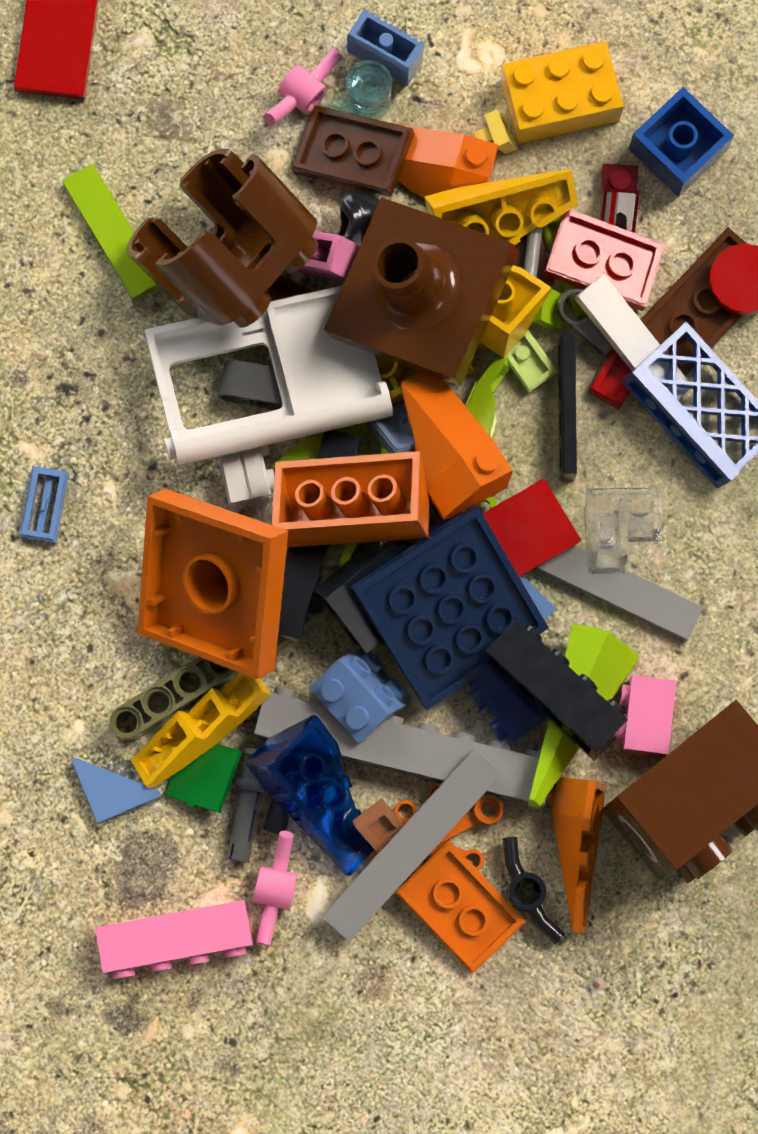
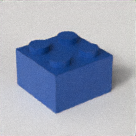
M682 87L633 133L628 149L679 197L728 151L734 135Z

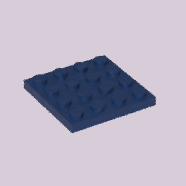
M472 505L428 534V538L419 540L350 586L426 710H429L491 668L484 662L485 650L515 620L519 621L523 626L529 624L539 634L549 629L482 512L476 505Z

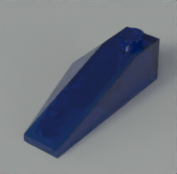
M312 715L269 737L249 757L245 765L264 790L345 875L351 876L374 849L353 823V820L362 813L361 810L355 807L349 789L352 787L349 775L344 774L338 757L341 755L338 743L319 717Z

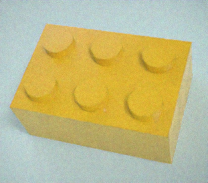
M606 41L508 62L502 65L500 80L517 145L620 121L624 105Z

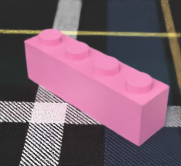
M245 900L95 928L102 972L105 974L112 973L113 979L135 976L134 968L149 966L150 972L172 969V961L187 959L188 965L209 962V954L224 952L225 958L242 956L247 954L246 947L254 946Z

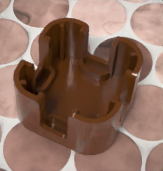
M222 148L201 158L180 180V188L214 223L213 234L201 231L196 240L187 247L162 220L148 217L131 236L127 244L126 253L187 315L216 325H226L234 322L238 327L243 328L254 323L267 310L271 297L266 291L283 271L292 273L299 270L314 256L318 248V242L313 237L317 220L258 155L251 154L246 159V162L243 163L234 152Z

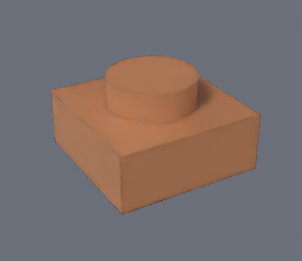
M380 799L353 820L356 829L376 852L382 849L404 826L403 822L383 799Z

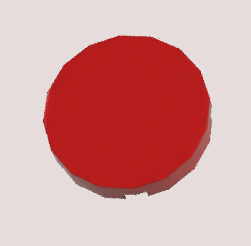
M743 243L730 246L719 253L710 268L708 284L714 299L720 307L732 314L747 316L758 312L757 245Z

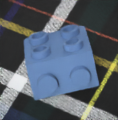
M362 649L339 658L309 688L358 743L363 742L389 716L410 704V700L406 696L407 691L398 680L390 678L382 670V663L376 655L370 651L366 653Z

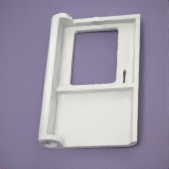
M342 286L271 301L267 310L258 320L243 328L238 327L234 322L226 325H216L199 318L145 329L146 341L170 438L164 439L169 460L176 459L177 465L180 466L393 416L390 393L386 382L381 380L375 354L331 338L324 331ZM259 345L265 346L269 351L282 407L266 413L196 429H186L182 424L169 372L170 367L179 363Z

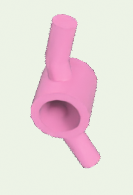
M332 48L311 73L301 65L294 67L283 79L278 89V93L284 99L264 114L265 123L273 126L295 107L304 115L310 114L313 111L314 105H319L326 95L327 87L321 82L343 56L336 49Z
M281 831L279 833L273 867L261 866L253 898L254 903L264 905L256 944L268 947L271 945L279 908L290 910L298 874L287 872L294 834L289 831Z

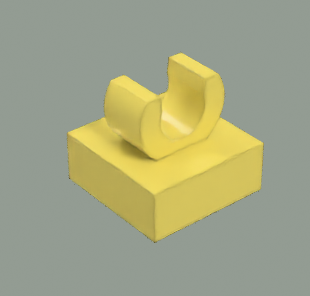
M497 109L485 114L484 117L488 127L473 133L474 137L498 144V149L505 155L517 150L518 147L507 118Z

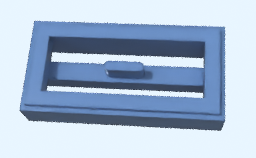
M32 466L19 535L21 539H34L39 542L47 541L57 544L70 475L68 471ZM40 475L46 476L36 531H31L30 527ZM54 478H59L49 533H44Z

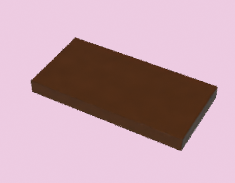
M729 227L640 319L660 345L687 322L704 342L713 349L743 317L742 315L732 314L720 307L715 301L708 284L710 268L719 253L730 246L746 243ZM682 335L676 341V356L693 357V345ZM676 363L685 377L693 370V364Z

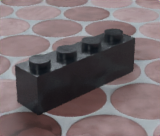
M515 620L485 650L484 662L595 761L625 730L628 719L624 717L626 715L624 709L616 701L604 699L597 692L596 684L585 674L579 676L569 667L570 662L560 651L557 649L551 651L541 642V635L529 624L523 626L519 621Z

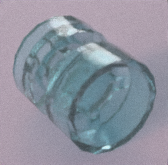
M363 60L355 64L349 70L346 77L347 107L351 114L376 120L382 118L391 106L392 76L382 63L374 60Z

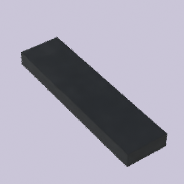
M562 332L558 341L559 478L561 481H574L577 475L575 332Z

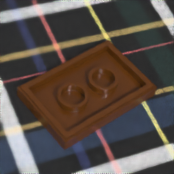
M314 105L291 169L295 174L392 197L415 133L410 127Z

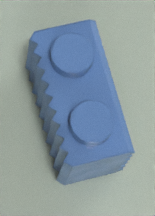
M368 10L362 11L347 35L348 53L406 86L410 83L423 62V41L418 42L417 37L412 38L411 34L406 35L405 30L399 31V27L393 28V24H387L386 20L381 21L380 17H375L374 13L369 14Z

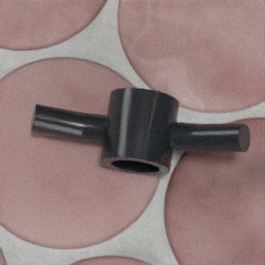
M517 837L502 838L505 865L512 879L507 888L509 903L519 911L528 912L535 926L556 944L565 933L546 916L541 906L546 898L547 890L545 883L536 874L525 873L520 863ZM523 880L532 882L534 889L538 892V898L533 904L528 901L519 902L516 898L515 890L520 887V882Z

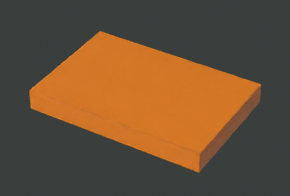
M450 840L444 842L395 891L472 974L526 922Z

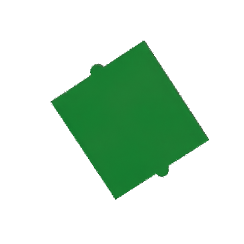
M218 742L185 768L172 775L165 796L186 802L192 809L198 806L221 813L242 752L220 745Z

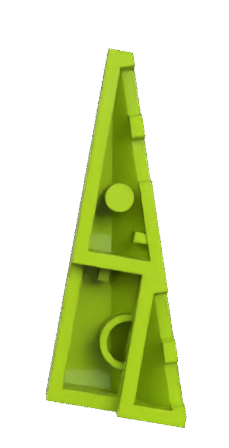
M574 622L565 652V657L570 662L569 667L579 676L581 674L588 676L596 684L597 692L607 701L618 693L624 680L632 668L636 666L639 657L635 651L611 632ZM548 721L528 806L541 808L545 798L555 783L559 781L565 768L580 749L550 721Z

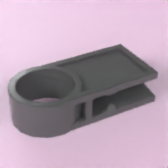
M570 289L559 296L556 303L558 316L601 355L604 354L606 356L613 347L588 315L585 314L583 318L574 321L567 318L564 314L563 305L565 299L570 294H580L583 290Z

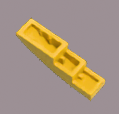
M238 672L221 691L211 688L188 713L178 710L130 761L146 787L152 789L215 746L248 718L271 693L261 678L256 679Z

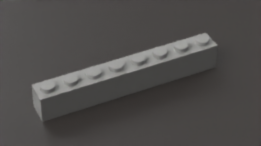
M275 687L274 692H270L271 695L261 705L254 732L255 738L437 783H443L474 749L502 774L484 794H492L498 798L528 805L541 751L526 749L525 754L511 751L512 745L504 742L490 740V744L485 745L475 742L476 736L454 731L452 737L440 734L439 727L427 723H418L417 728L403 725V718L394 715L389 716L363 742L358 743L316 696H311L310 701L295 698L296 692ZM545 798L544 803H543V805L541 806V808H543V807L545 806L546 798Z

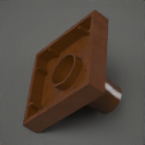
M381 197L324 331L331 338L461 386L518 255V251L513 243ZM415 271L411 278L402 282L409 273Z

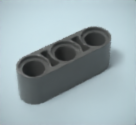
M238 360L225 361L218 394L220 399L231 403L270 410H278L282 407L273 366Z

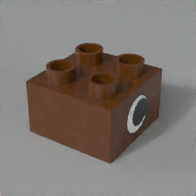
M737 699L603 808L604 814L657 879L677 871L687 884L695 878L698 880L733 852V849L721 836L730 826L734 824L744 837L753 830L758 831V725Z

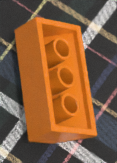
M420 451L275 462L272 525L288 530L287 548L428 538L429 498L422 454Z

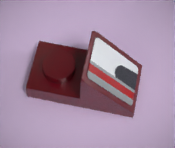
M603 164L601 169L599 220L635 233L640 195V191L637 190L638 166Z

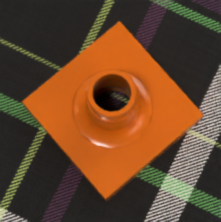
M168 489L147 496L137 634L256 679L274 671L288 530Z

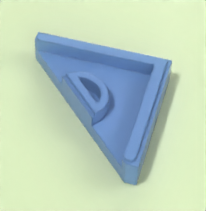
M75 758L72 760L98 824L162 797L160 791L147 788L146 785L81 759Z

